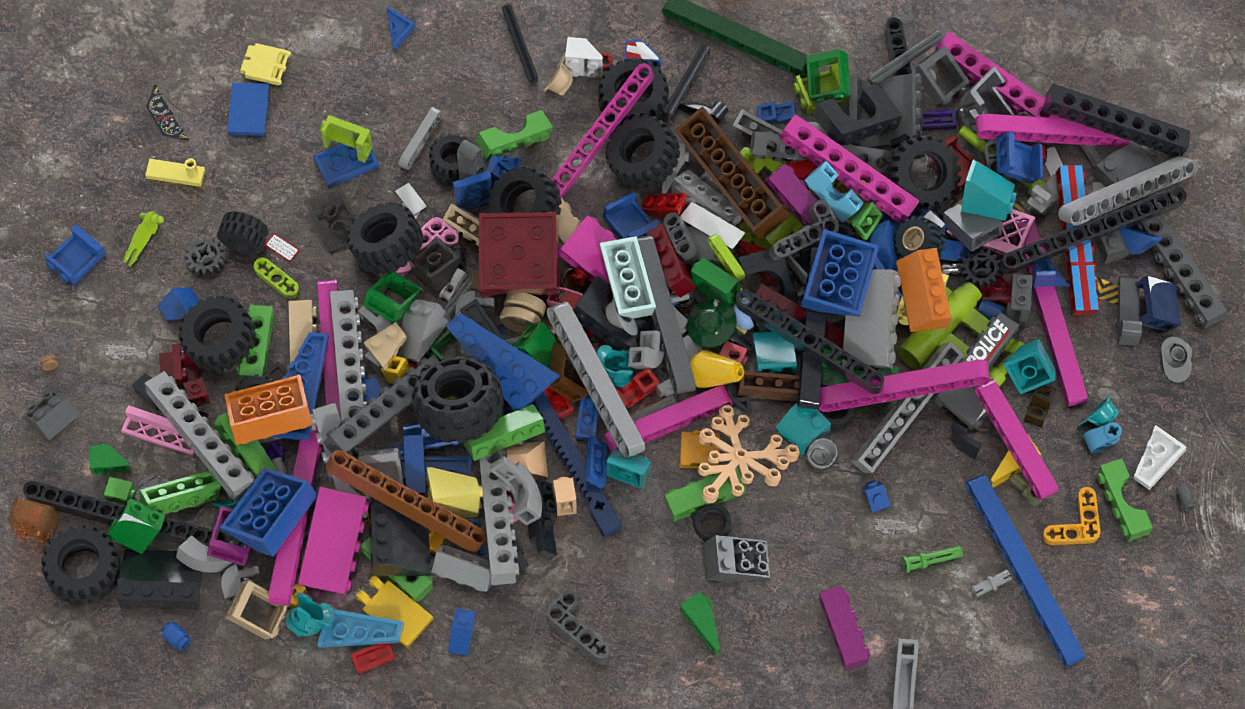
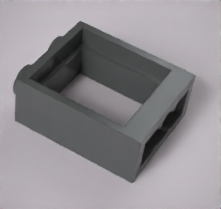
M946 46L936 49L914 66L922 76L921 85L935 106L941 103L943 105L953 100L951 96L955 93L958 95L966 89L964 86L969 83V80ZM939 59H941L957 83L945 94L942 93L927 71V68Z

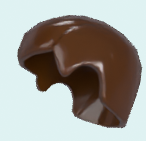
M567 269L561 275L560 287L583 294L588 286V281H584V286H579L578 283L576 284L577 281L574 282L570 278V275L575 273V269Z

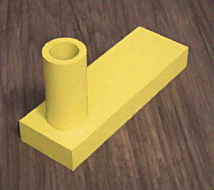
M149 159L146 178L201 187L205 167L197 166L194 159L186 160L185 164Z

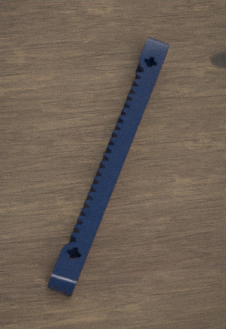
M503 324L495 326L505 340L511 339ZM542 392L529 405L534 404L542 416L544 433L547 434L548 440H551V445L555 446V452L559 453V459H562V464L566 465V471L570 472V478H574V484H577V489L581 491V496L585 497V503H590V516L601 535L606 538L622 529L621 523L601 488L586 480V463L544 392Z

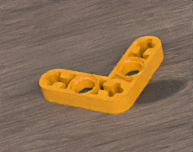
M1084 487L1078 493L1077 501L1080 524L1047 526L1042 536L1045 543L1048 545L1090 544L1098 540L1100 536L1096 493L1092 488ZM1084 493H1087L1088 496H1091L1088 501L1089 505L1085 506L1086 498L1083 497ZM1091 511L1094 514V518L1086 519L1083 513ZM1091 524L1092 533H1096L1093 537H1090V534H1086ZM1050 531L1056 535L1054 539H1051V536H1049ZM1066 531H1075L1077 537L1074 539L1068 538Z

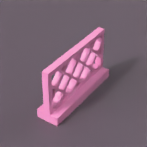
M1013 209L1012 214H1010L1012 219L1002 223V231L1005 236L993 239L981 246V248L1004 256L1010 251L1023 247L1035 217ZM1022 218L1029 220L1026 227L1018 228L1017 220ZM1014 222L1017 231L1007 235L1004 226ZM947 229L948 235H949L950 237H952V238L957 239V238ZM1019 234L1021 238L1019 245H1012L1008 238Z

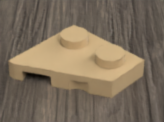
M395 322L363 343L365 348L385 371L389 367V361L392 357L396 356L407 337Z

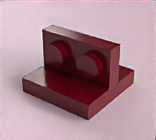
M180 343L172 344V352L159 353L160 373L165 371L169 377L172 376L179 390L185 389V382L200 378L199 367L181 349Z

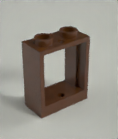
M562 343L553 345L549 369L561 376L549 388L572 402L587 398L588 391L575 367L573 381L563 376L565 361L567 359L571 362Z

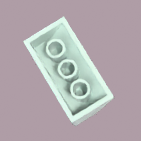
M637 236L600 243L599 246L618 315L629 318L652 315L656 305Z

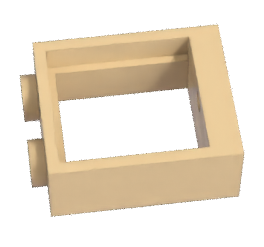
M249 580L242 582L225 618L265 640L276 637L280 630L279 624L288 612V606L272 604L276 608L265 630L240 616L251 593L269 603V591Z

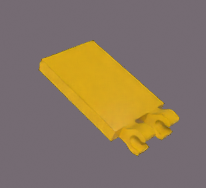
M372 576L369 579V585L378 592L371 599L360 589L356 594V599L365 606L362 611L366 615L402 621L404 627L400 643L408 648L434 618L389 580L383 584L377 576Z

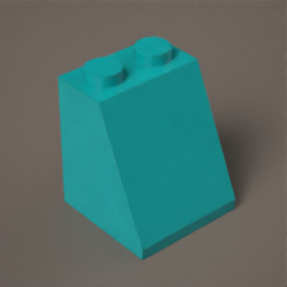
M973 160L965 183L961 212L1006 221L1007 215L1012 214L1013 205L1015 204L1017 193L1014 192L1015 185L978 161Z
M759 331L753 333L752 345L755 372L796 375L797 362L792 343L774 332Z

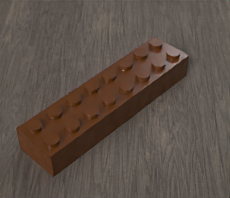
M703 106L674 130L761 240L791 216Z

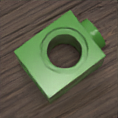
M110 477L104 496L106 501L126 506L129 499H135L136 490L132 482Z

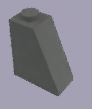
M960 204L944 212L943 222L946 224V228L971 252L1002 235V221L999 219L961 212L962 205Z

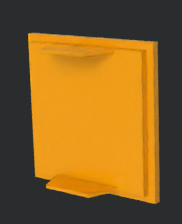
M701 431L682 432L680 468L698 469L701 463H708L710 466L719 465V462L717 464L710 463L708 456L713 450L720 453V448L713 444L711 446L701 445L698 441ZM714 433L715 437L720 439V434Z

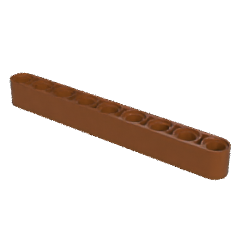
M334 451L326 463V470L331 475L467 551L477 552L487 540V534L483 529L344 451Z

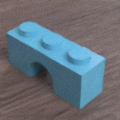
M825 161L812 171L804 181L820 197V200L826 201L829 204L835 217L843 223L856 213L864 202L852 189L846 193H839L833 188L832 183L839 174Z

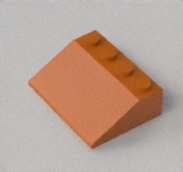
M300 375L224 394L236 445L247 444L250 441L266 439L270 436L285 434L297 429H305L313 425Z

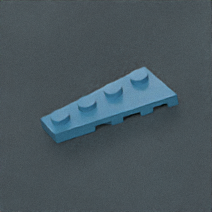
M333 609L334 622L331 626L324 625L322 627L317 646L319 648L399 643L404 623L392 619Z

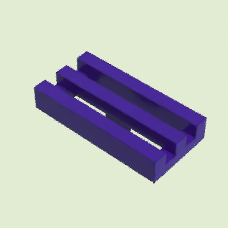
M955 109L922 111V131L957 129ZM941 116H952V118H941ZM924 117H936L934 119H923Z

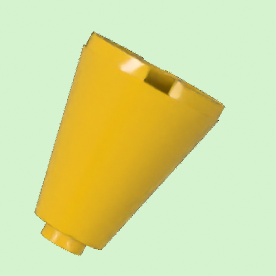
M701 350L699 354L696 353L690 363L696 387L710 388L738 382L744 375L741 363L708 350Z

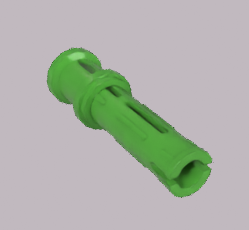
M960 545L926 554L918 552L917 555L902 556V565L904 571L910 573V570L918 568L923 570L931 564L959 557L962 558L963 552Z

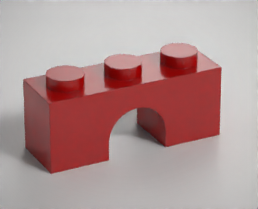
M647 368L634 376L628 385L620 390L616 389L626 409H629L654 392L660 382L652 371Z

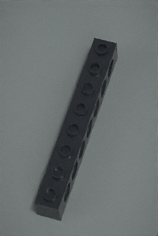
M1054 83L1046 92L1044 112L1120 137L1121 139L1135 142L1156 151L1170 154L1174 157L1182 156L1189 147L1190 130Z

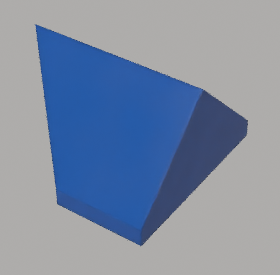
M1050 258L1031 265L1033 287L1071 286L1056 270Z
M191 287L172 288L159 303L158 307L168 322L170 320L182 319L185 313L188 314V309L191 306L197 305L199 299Z

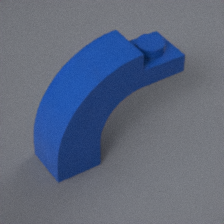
M890 219L877 224L870 234V243L879 246L877 257L885 270H895L898 272L896 261L901 258L896 254L897 250L894 249L895 242L893 239L900 223Z

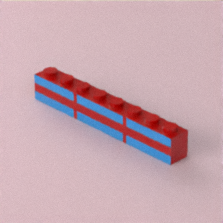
M1082 165L1060 166L1056 170L1059 210L1063 205L1088 195L1087 189L1084 187L1086 174L1083 172ZM1061 221L1062 231L1075 227V225ZM1073 234L1075 239L1080 240L1078 235ZM1091 242L1064 252L1067 282L1071 285L1068 286L1071 316L1094 315L1100 308V299L1097 298L1096 292L1098 290V281L1095 279L1094 274L1096 272V263L1092 257L1094 245Z

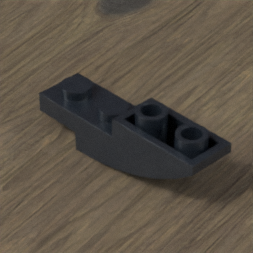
M536 479L535 482L542 499L541 518L528 525L529 539L536 542L538 554L553 558L557 556L552 520L557 518L553 487L549 482Z

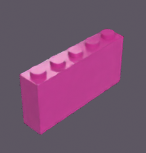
M587 215L558 250L559 256L574 269L579 268L589 276L590 282L598 275L610 285L599 244L617 239L611 231L601 227L595 218ZM610 290L607 296L613 300V293Z
M323 487L319 488L298 581L299 585L344 595L346 591H350L352 580L349 579L350 571H355L357 560H353L354 553L359 552L361 541L358 540L359 532L363 533L365 521H362L363 513L367 514L370 503L366 502L367 497Z

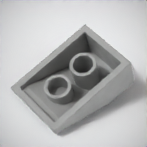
M415 299L405 312L401 329L406 334L407 339L399 348L396 356L419 362L452 318L439 304Z

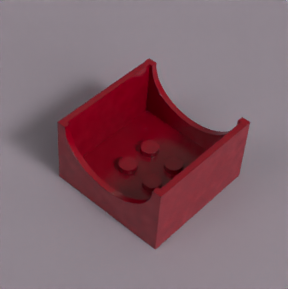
M556 212L479 213V291L482 299H488L492 295L504 293H538L559 298L558 218Z

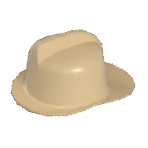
M566 53L563 54L553 77L543 92L549 89L559 95H564L571 86L572 73L563 64Z

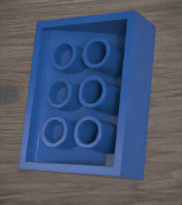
M824 229L818 243L801 306L818 312L860 316L879 246Z
M264 467L220 529L258 552L273 557L318 495L308 481Z

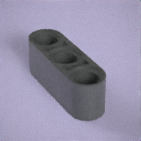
M669 213L664 218V225L676 252L685 262H695L699 257V251L687 224L677 213Z

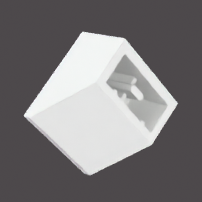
M568 37L565 66L571 71L572 76L602 78V55L587 39Z

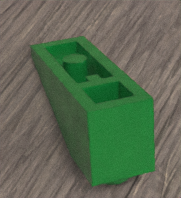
M698 592L680 605V612L717 657L720 647L711 607L712 603L706 595L703 596Z

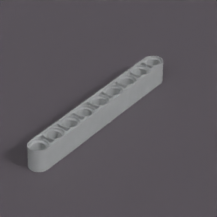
M1182 156L1175 157L1063 205L1058 213L1059 219L1075 226L1085 223L1193 176L1197 171V162Z
M563 302L547 309L548 319L623 457L629 458L645 450V443L570 304Z

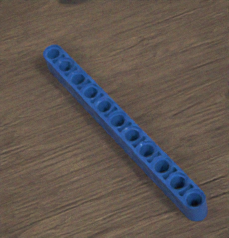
M981 474L966 481V488L1063 665L1067 667L1085 659L1079 642L987 476Z

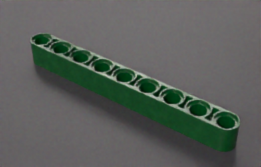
M667 0L661 10L666 17L792 75H800L802 79L808 76L806 56L809 55L688 0Z

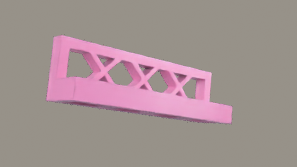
M128 405L125 411L127 419L122 427V433L194 457L195 452L192 449L183 448L181 442L185 440L178 438V436H182L167 418ZM131 421L138 422L141 426L140 429L135 431L128 429ZM155 428L159 434L150 437L147 436L145 431ZM173 434L177 440L168 443L165 442L163 436Z

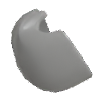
M826 438L813 441L807 450V460L814 468L825 469L830 467L838 455L836 445Z

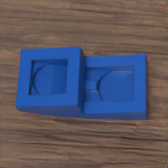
M794 101L777 105L775 102L757 105L758 118L769 124L790 122L794 115H797Z

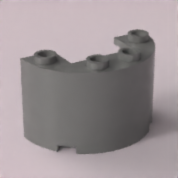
M995 66L962 97L960 102L962 104V109L960 110L962 120L965 126L976 134L975 118L981 114L1032 117L1027 111L1017 115L1012 112L1009 105H1007L999 91L995 88V86L1005 82ZM983 139V140H985L986 142H988V141H991V140H994V139Z

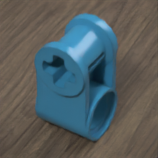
M1111 422L1099 428L1091 429L1082 436L1090 452L1093 454L1116 444L1122 434V428L1119 424Z

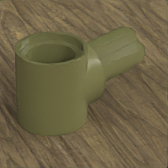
M1015 473L1011 477L1010 482L1023 491L1022 495L1028 504L1037 506L1042 502V500L1031 494L1033 490L1023 476Z

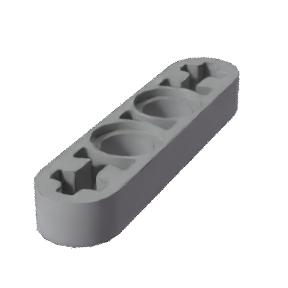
M434 107L429 110L399 160L400 167L406 170L410 169L442 115L441 110Z

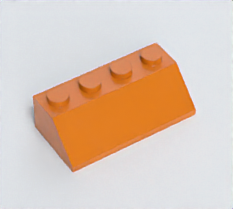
M937 248L917 250L896 261L897 270L901 277V290L910 332L948 328L951 314Z

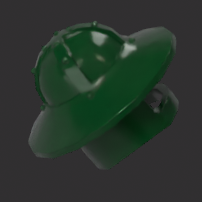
M712 299L704 301L696 306L689 315L687 322L688 334L693 342L701 347L713 348L720 346L728 341L735 332L737 325L736 313L723 300Z

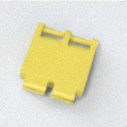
M257 43L255 46L249 45L240 73L245 74V78L279 86L282 82L280 80L282 73L286 70V61L290 57L291 52Z

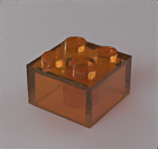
M17 497L8 517L15 534L21 537L31 536L40 542L49 541L51 537H54L60 521L54 507Z

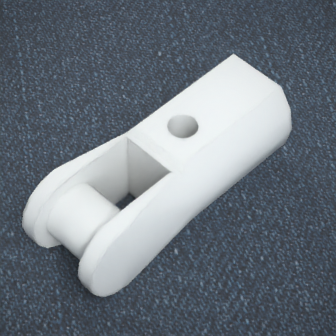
M456 269L448 283L441 290L439 298H445L449 303L467 278V274L460 269Z

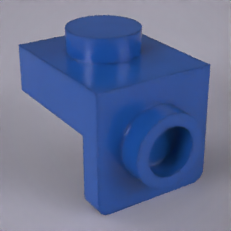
M873 480L867 482L866 486L861 487L862 492L866 495L871 512L890 507L883 483Z

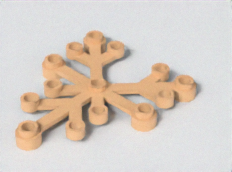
M730 405L720 407L718 417L712 419L711 427L729 436L732 446L715 437L714 432L708 428L700 432L698 441L703 446H711L713 444L726 452L720 454L718 451H711L708 456L710 463L731 462L728 465L710 466L708 463H701L699 465L698 473L702 476L721 473L712 485L704 488L702 499L707 503H714L719 495L718 490L728 477L732 486L731 493L734 496H741L744 486L738 481L735 471L737 466H739L743 483L750 484L754 478V474L748 470L749 466L765 476L764 481L767 485L777 486L781 479L780 472L775 468L768 469L753 459L766 458L777 465L779 469L785 470L788 468L789 462L797 461L800 454L799 448L794 444H790L785 449H776L780 447L782 437L774 434L771 436L770 443L765 450L746 451L741 447L738 434L743 428L748 426L749 417L740 415L737 424L734 425L733 408Z

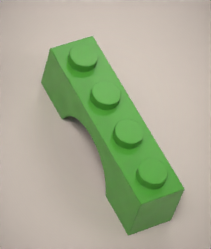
M541 110L526 116L521 132L509 134L493 127L479 132L475 144L483 150V156L488 160L491 156H501L508 152L513 153L519 148L529 147L539 141H546L550 137L553 126Z
M1121 458L1100 465L1097 479L1100 484H1103L1105 497L1113 506V515L1121 524L1120 531L1129 542L1149 535L1153 526L1145 510L1135 509L1129 506L1123 499L1121 488L1127 483L1130 475Z

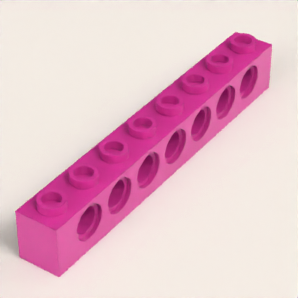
M948 32L943 40L937 44L935 50L946 46L951 55H958L953 56V58L970 83L976 84L983 77L982 74H986L995 66L1005 80L1004 83L1000 84L1003 87L995 86V88L1014 114L1027 111L1032 117L1046 116L1047 118L1065 119L1044 112V97L951 32Z
M796 114L779 137L784 144L797 150L801 156L807 157L817 167L827 161L839 174L836 179L844 183L847 188L854 190L864 200L873 201L880 211H884L896 222L904 224L905 220L919 203L918 199Z

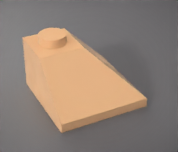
M545 441L524 443V446L514 444L506 448L507 459L514 464L521 462L531 473L534 480L548 479Z

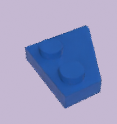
M491 156L487 171L490 172L492 179L499 180L501 174L504 172L509 173V169L516 168L518 170L522 159Z

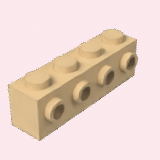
M451 204L442 220L458 233L461 231L463 233L462 236L470 241L475 240V244L479 246V218L464 208Z

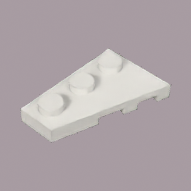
M1155 425L1147 448L1135 472L1134 480L1150 490L1186 451V446Z

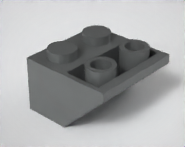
M52 391L43 395L40 402L31 405L23 416L43 437L50 440L79 415L65 397Z

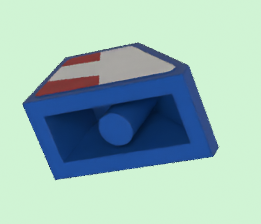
M638 39L626 40L624 61H627V58H633V60L640 58L643 59V62H652L654 68L658 66L661 69V58L645 41Z

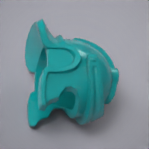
M603 345L596 351L598 358L614 387H625L634 376L633 368L628 367L629 363L627 362L630 350L617 351L612 350L609 345Z
M298 593L297 598L300 606L290 609L285 619L286 626L297 636H312L318 633L324 625L331 626L333 624L334 611L329 604H318L312 601L310 596Z

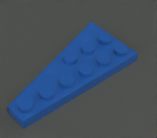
M459 313L446 325L471 357L479 359L480 362L486 363L494 370L495 375L499 378L503 397L514 411L527 407L561 376L514 345L501 339L495 333L482 327L463 313Z
M308 333L298 350L297 357L294 362H291L287 374L282 378L301 376L310 414H313L312 409H316L329 335L325 333ZM312 426L270 437L310 441Z

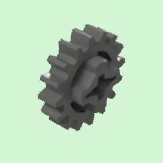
M203 236V240L197 237L196 243L190 241L191 247L185 248V264L189 267L190 272L195 271L197 276L203 273L204 277H206L208 272L214 275L213 270L220 271L219 265L224 266L223 259H226V255L223 253L225 252L224 247L220 245L219 240L214 243L213 237L209 240L206 239V236Z

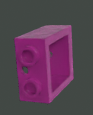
M221 506L207 556L245 566L250 546L246 545L244 548L217 540L222 522L224 523L233 511L232 508Z

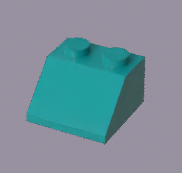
M1039 339L1020 346L1003 362L1020 395L1055 381L1056 368Z
M796 403L775 427V430L789 444L796 445L802 456L807 452L813 441L825 437L830 432L831 423L818 410L799 408Z
M614 449L607 460V476L642 489L644 488L651 470V461L644 456L625 458L618 449Z

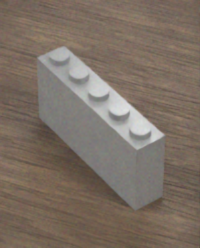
M873 269L860 316L846 315L843 350L872 368L892 369L896 358L894 352V344L897 342L895 327L898 324L897 306L900 302L898 287L901 285V277L895 270ZM842 359V365L847 364V361Z

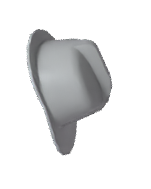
M613 297L612 302L608 304L605 310L608 322L617 328H623L630 335H636L638 328L634 318L618 315Z
M1179 337L1167 338L1161 347L1165 375L1173 382H1183L1191 373L1192 349L1188 343Z

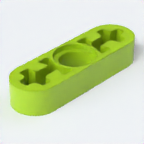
M715 233L708 237L709 246L727 272L739 281L744 279L745 273L720 236Z
M259 258L254 262L255 273L285 298L295 299L299 295L300 291L297 282L267 258ZM266 265V269L269 271V273L267 274V271L263 268L260 270L259 266ZM274 275L282 277L279 282H273L271 278ZM286 286L294 288V292H288Z

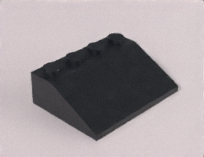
M370 496L371 576H431L429 529Z
M125 549L118 578L116 600L119 607L199 609L202 571L192 569L176 558L177 551L145 550L140 554L132 549Z

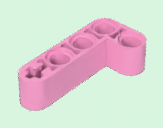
M435 217L430 219L421 228L423 240L428 242L422 243L419 253L415 254L412 262L409 261L404 268L400 267L396 273L404 277L437 244L449 252L450 247L459 245L457 231L441 218ZM436 227L441 228V229L438 230V231L432 230L433 228H436ZM454 239L453 242H447L446 240Z

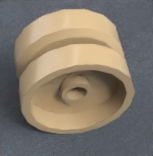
M508 293L504 300L505 308L501 310L499 322L508 330L523 334L529 324L541 322V318L545 314L546 304L538 297L528 293Z

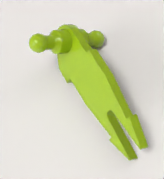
M152 211L146 214L140 213L139 218L143 221L138 225L132 237L129 248L125 252L123 263L127 262L133 251L134 253L128 266H131L138 259V255L148 243L151 235L157 231L158 223L164 222L162 216H158Z

